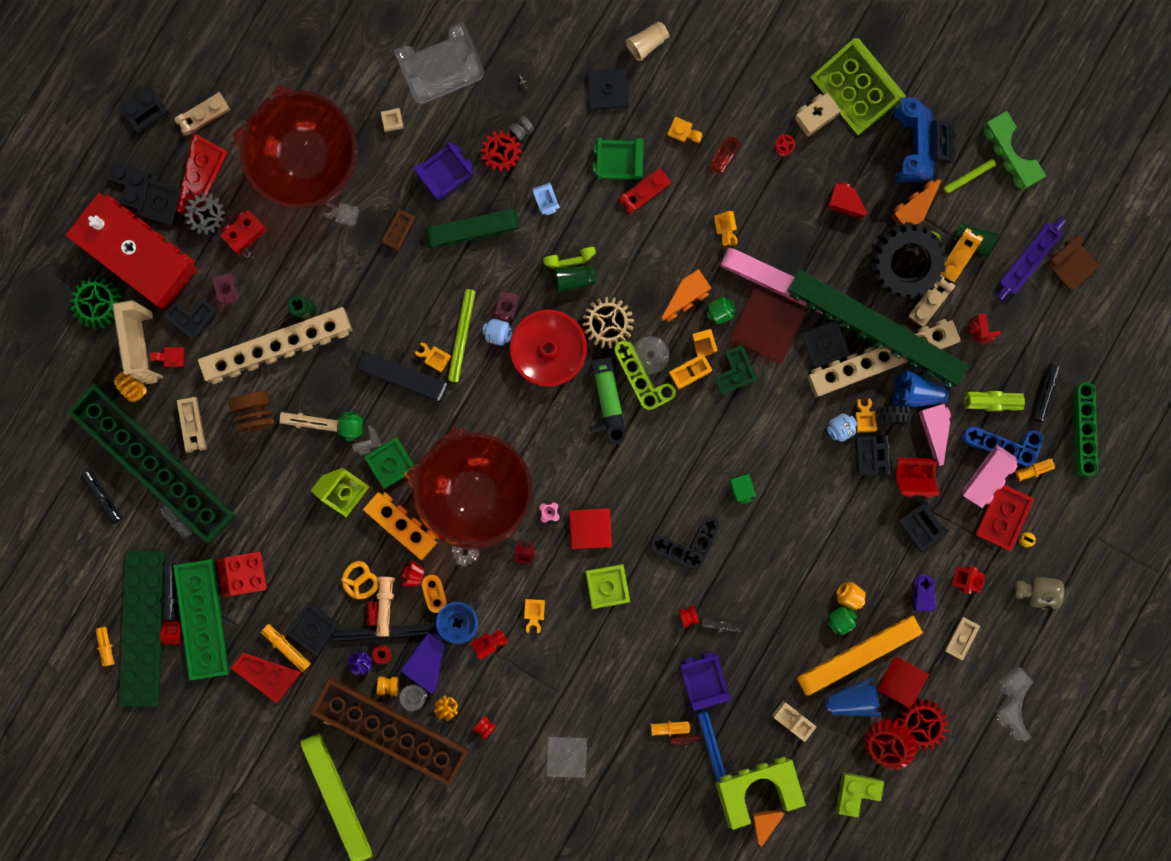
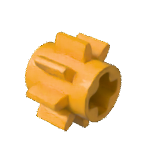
M443 696L434 703L436 706L434 712L439 719L449 721L458 714L456 711L458 705L452 697L446 698V696Z

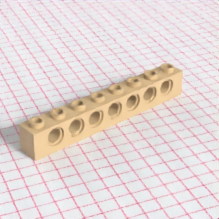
M341 307L200 358L198 362L205 381L217 384L222 382L224 377L230 376V378L239 376L241 371L258 369L259 365L265 362L266 365L275 363L277 358L294 356L295 352L301 349L303 352L308 351L315 344H327L331 342V338L337 336L338 338L346 337L353 330L346 310ZM331 322L334 323L335 329L327 332L326 325ZM311 329H316L317 335L314 338L308 337V332ZM295 335L298 336V343L296 345H291V337ZM275 342H280L281 348L274 352L272 345ZM257 349H262L263 351L260 358H255L254 352ZM243 355L245 358L244 362L241 365H237V357ZM221 362H226V369L224 371H219L218 365Z
M946 319L936 322L935 327L930 329L928 326L922 327L915 334L940 349L961 342L953 320L947 322ZM933 332L940 334L939 342L932 338ZM873 346L864 350L865 354L860 356L857 353L847 356V361L842 363L839 360L829 363V368L822 370V367L813 369L811 370L812 374L807 377L815 398L905 364L907 360L902 357L900 359L895 358L890 354L891 351L886 348L876 349ZM883 352L887 355L886 362L880 361L879 353ZM862 359L869 361V369H864L861 366ZM844 366H849L852 369L851 376L843 373ZM826 373L834 375L833 383L826 381Z

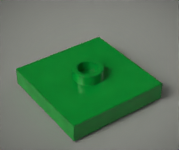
M398 437L364 456L384 490L417 470Z

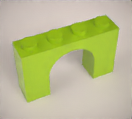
M780 757L774 760L775 763L769 765L761 763L756 765L757 769H743L738 771V775L732 777L731 774L720 777V781L715 782L729 828L736 829L751 824L745 804V793L749 785L758 779H768L775 785L783 810L791 811L806 806L792 760Z

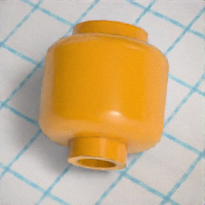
M843 583L836 592L837 601L842 606L853 611L864 606L865 592L855 583Z

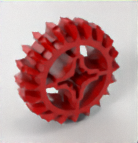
M918 698L917 705L914 702L911 709L903 705L906 711L899 710V713L903 715L902 718L896 717V720L901 722L899 725L905 724L906 730L911 729V733L921 732L925 740H914L917 742V751H919L920 746L922 751H927V745L933 750V743L940 746L941 743L938 739L945 740L946 738L941 735L942 732L948 733V729L943 728V725L949 724L948 721L942 720L947 717L945 713L940 714L943 708H936V702H932L930 705L929 699H925L923 704L921 698ZM919 710H930L934 717L924 718ZM913 714L914 722L907 727L909 717ZM920 721L926 723L924 730L918 727ZM937 722L936 730L931 736L930 728Z
M890 718L886 722L882 719L879 722L873 723L867 730L864 739V747L867 748L866 754H871L870 760L875 759L876 765L882 764L883 769L889 766L891 771L895 767L900 770L902 767H907L917 753V742L914 741L915 735H910L911 729L906 730L905 724L899 725L898 720L892 723Z

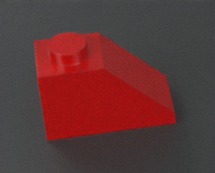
M836 183L827 208L864 219L867 211L856 190L851 188V185L848 183Z

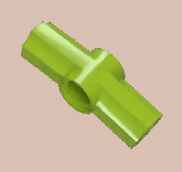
M986 391L985 393L966 392L964 405L966 409H985V411L990 412L1024 410L1025 398L1024 393H1003L1002 391Z

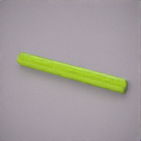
M466 289L464 293L448 381L454 383L459 381L475 298V291L471 289Z

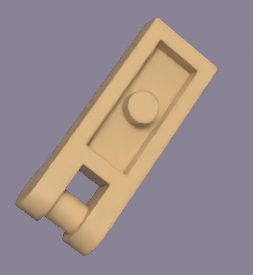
M219 92L184 114L178 115L174 120L177 125L181 126L183 135L187 136L228 112L230 108ZM192 119L194 123L188 125L186 121Z
M940 275L942 277L940 283L936 281L934 283L935 288L932 291L928 289L907 316L921 328L927 324L955 287L953 283H948L944 280L945 277ZM941 286L945 290L940 293L936 288Z
M192 397L177 400L186 453H192L193 450L197 449L200 451L206 450L198 398ZM197 436V442L192 443L191 437Z

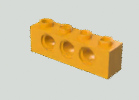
M378 492L363 510L414 555L423 560L438 543L435 540L437 537L429 530L425 532L421 528L422 524L416 518L410 519L406 515L407 511L401 505L396 507L392 503L393 498L386 492L383 494ZM385 507L392 509V515L388 518L383 516V509ZM401 519H404L407 523V527L404 530H399L397 527V522ZM414 532L421 534V540L418 543H414L411 539Z

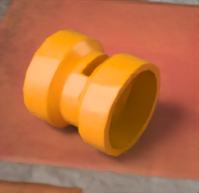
M385 676L378 677L377 696H384L385 694H390V696L398 695V677H392L391 679H387Z

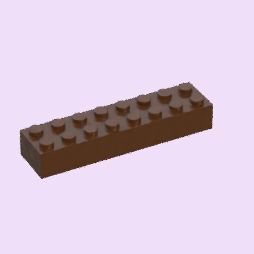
M330 677L310 713L448 786L451 785L468 753L467 747L333 677Z

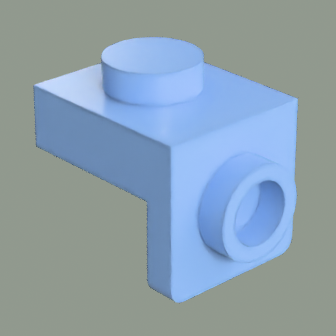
M550 183L532 189L541 214L549 215L560 208Z

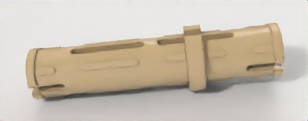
M281 412L280 424L294 425L297 428L308 427L338 431V420L305 416L303 413Z

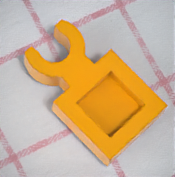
M421 343L420 345L425 348V351L423 353L416 351L415 354L419 358H426L425 364L442 373L451 356L435 346L430 350L427 344Z
M858 399L856 406L860 412L855 414L857 433L876 432L875 411L870 412L869 410L872 406L871 399L867 400V406H862L861 399Z
M525 600L524 619H530L526 626V632L529 633L530 626L535 625L537 633H540L541 626L538 620H544L545 600Z

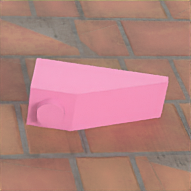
M942 404L919 412L933 458L937 461V466L944 465L950 426L949 418H951L948 407L945 408V405Z

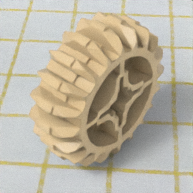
M605 297V303L602 304L601 300L597 299L598 306L591 303L593 310L586 309L590 316H583V319L588 322L582 325L583 327H589L584 333H591L588 340L591 341L595 338V346L600 341L602 342L601 348H604L605 343H608L609 349H612L613 342L616 346L618 340L626 341L623 337L624 335L626 337L631 336L627 330L632 331L634 327L628 324L634 323V319H628L632 312L625 313L628 309L627 305L621 308L623 301L620 300L616 305L614 297L611 303H608V297ZM605 308L613 309L608 315L597 313ZM618 312L623 317L624 328L615 322ZM612 317L611 324L613 326L605 328V322L603 320H607ZM593 318L597 319L602 325L598 334L592 326ZM610 330L620 333L612 338L603 337Z

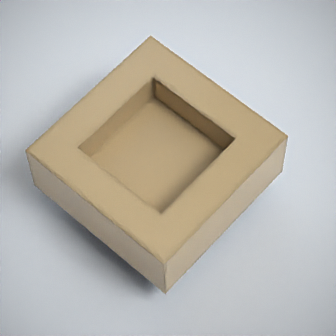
M399 108L381 112L385 132L404 128Z

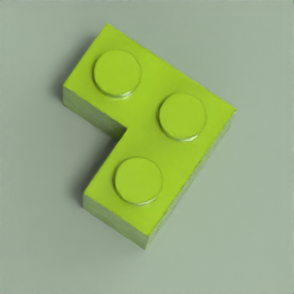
M842 772L836 811L842 815L859 817L862 798L881 801L884 781L879 778Z

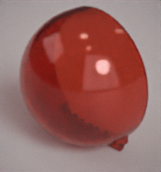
M279 84L271 93L274 98L270 99L267 97L257 108L258 110L254 111L244 122L247 125L246 129L240 126L232 136L237 140L235 144L240 148V160L244 173L258 193L269 201L283 207L293 209L315 208L337 197L352 179L358 161L357 137L350 120L334 102L314 92L304 90L293 91L288 86L284 88Z
M454 426L445 435L447 440L444 438L439 440L431 448V451H428L417 462L419 467L414 465L405 476L409 479L408 484L413 488L417 513L426 528L436 538L448 545L461 549L477 550L492 547L509 538L525 519L532 499L530 472L520 454L505 441L485 433L467 432L464 428L459 430Z

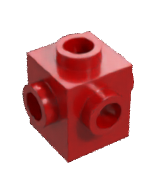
M967 565L965 569L956 566L952 585L961 588L960 592L971 595L973 591L980 593L984 585L985 574L978 572L976 567Z

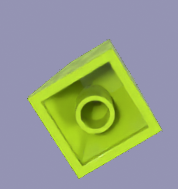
M344 468L322 475L311 489V492L321 501L347 517L369 489V486Z

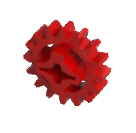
M501 130L500 135H497L494 131L492 138L488 135L486 136L488 142H482V145L485 147L481 149V153L485 154L482 156V160H488L486 166L492 165V171L499 168L500 173H502L503 168H506L509 172V166L515 168V161L520 162L521 160L517 156L522 154V150L517 149L521 147L520 142L515 143L517 140L516 136L510 138V132L504 135L503 130ZM494 143L493 149L489 152L490 146ZM498 145H500V148H502V150L504 151V158L499 153ZM514 152L513 157L508 160L509 155ZM493 160H499L502 163H496Z

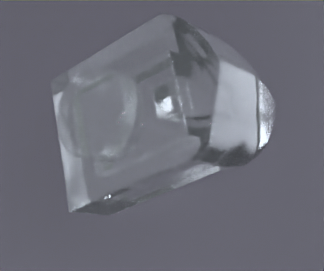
M368 425L371 440L352 444L353 451L355 453L359 452V455L371 453L370 449L381 447L380 439L371 425Z

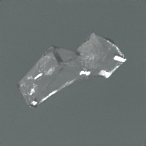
M1016 666L999 681L1002 684V691L1007 696L1011 695V697L995 712L998 714V721L1004 727L1007 725L1012 730L1010 734L1017 741L1021 740L1026 743L1031 739V736L1023 724L1021 707L1024 695L1033 684V681L1021 667Z

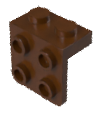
M1081 235L1075 238L1073 236L1068 238L1063 243L1065 247L1061 250L1056 249L1050 255L1051 259L1046 263L1070 290L1078 287L1099 267L1096 260L1081 245L1085 241Z

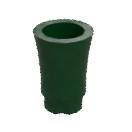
M960 223L953 240L958 242L966 228L972 230L971 233L983 237L975 251L988 258L998 233ZM966 239V241L964 242L969 246L973 244V242H971L968 239Z
M593 266L554 267L558 294L596 284Z
M297 295L288 302V309L295 321L300 323L316 316L317 307L312 299ZM303 305L302 309L298 310V306Z

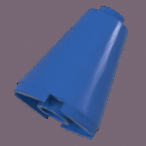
M873 677L830 695L829 700H826L827 711L832 712V715L881 716V712H877V708H880L876 686L873 687L871 685V682H874Z

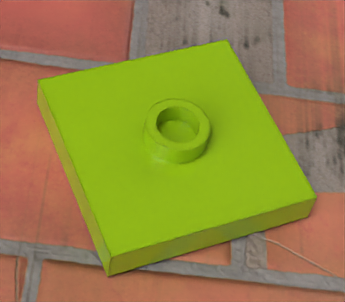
M623 564L586 571L592 609L630 602Z

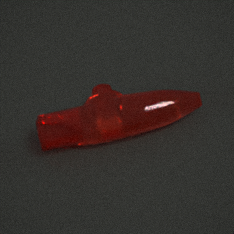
M685 735L671 738V744H683V747H687L686 743L695 742L701 739V736Z

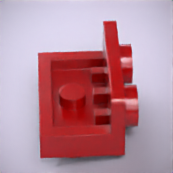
M986 313L976 315L968 323V330L972 334L973 342L979 341L980 344L991 343V341L996 340L995 337L1001 335L1000 331L989 332Z

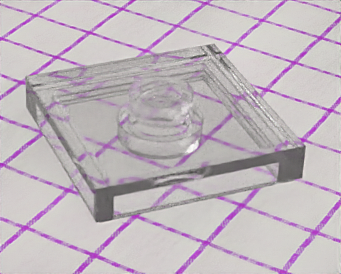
M548 736L547 776L585 778L587 738Z

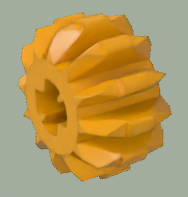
M124 371L120 372L114 380L116 388L128 401L136 402L146 394L147 389L141 380L125 375Z

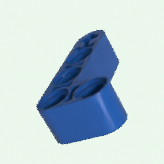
M977 427L967 428L961 434L963 443L986 453H990L995 445L1002 449L1008 445L1011 448V454L1016 457L1017 465L1023 467L1035 463L1043 444V435L1038 431L1025 433L1019 444ZM973 432V436H974V437H977V438L982 437V438H981L980 440H979V439H972V440H970L971 437H970L968 434ZM1030 435H1033L1036 438V443L1034 445L1030 444L1029 442ZM988 438L992 439L994 443L992 448L986 446ZM1024 452L1029 455V461L1027 463H1025L1022 460V454Z

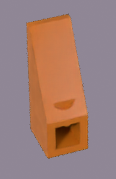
M938 179L935 183L931 180L923 187L925 190L922 193H914L908 198L910 200L909 203L906 205L902 203L894 209L895 213L891 217L895 223L905 224L906 222H912L913 224H920L927 214L941 180Z
M699 269L682 280L661 318L662 322L666 319L668 322L678 316L677 312L682 309L684 311L688 310L693 306L692 302L697 299L701 301L710 295L708 292L711 290V287Z

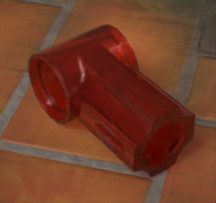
M733 136L727 137L709 164L713 171L723 175L740 148L739 140ZM733 142L736 145V149L733 151L728 150L726 143Z

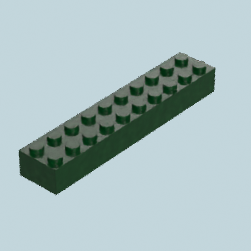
M92 384L67 411L79 425L206 543H213L238 516L100 386Z

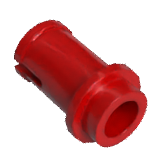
M367 602L368 619L366 622H368V626L377 625L379 602H374V610L373 602Z

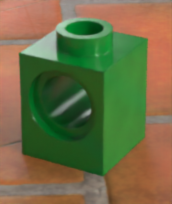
M749 474L729 480L736 502L741 501V504L753 501L752 497L756 496Z

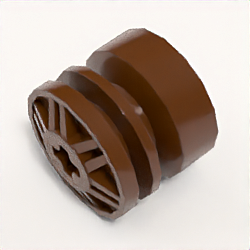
M253 392L228 399L230 412L240 413V416L232 419L233 423H242L234 426L235 432H256L275 424L274 419H265L272 416L273 412L263 411V408L271 405L269 392Z

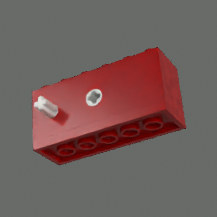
M98 193L66 233V236L164 310L169 307L198 270L194 266L195 261L183 252L179 254L181 250L168 240L164 243L166 239L154 229L149 231L151 228L149 225L108 194L103 196Z

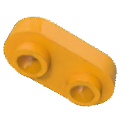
M428 575L422 581L426 603L430 611L439 613L447 605L442 582L438 576ZM430 581L436 583L434 588L429 587ZM436 599L441 602L439 607L434 605Z

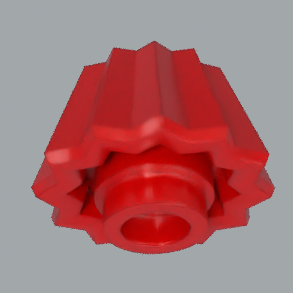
M410 560L407 567L404 566L401 572V577L403 578L402 585L419 586L423 578L424 568Z

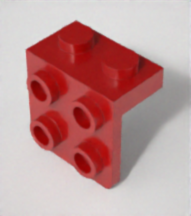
M897 457L895 480L900 493L907 497L914 495H923L929 498L938 496L939 489L935 481L936 459Z

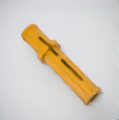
M270 624L261 631V634L273 644L272 646L280 650L302 673L309 667L311 663L285 639L284 635H280Z

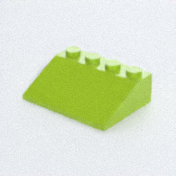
M859 38L852 39L811 76V79L824 94L828 93L841 110L840 114L857 135L861 134L896 106L901 98L906 97Z

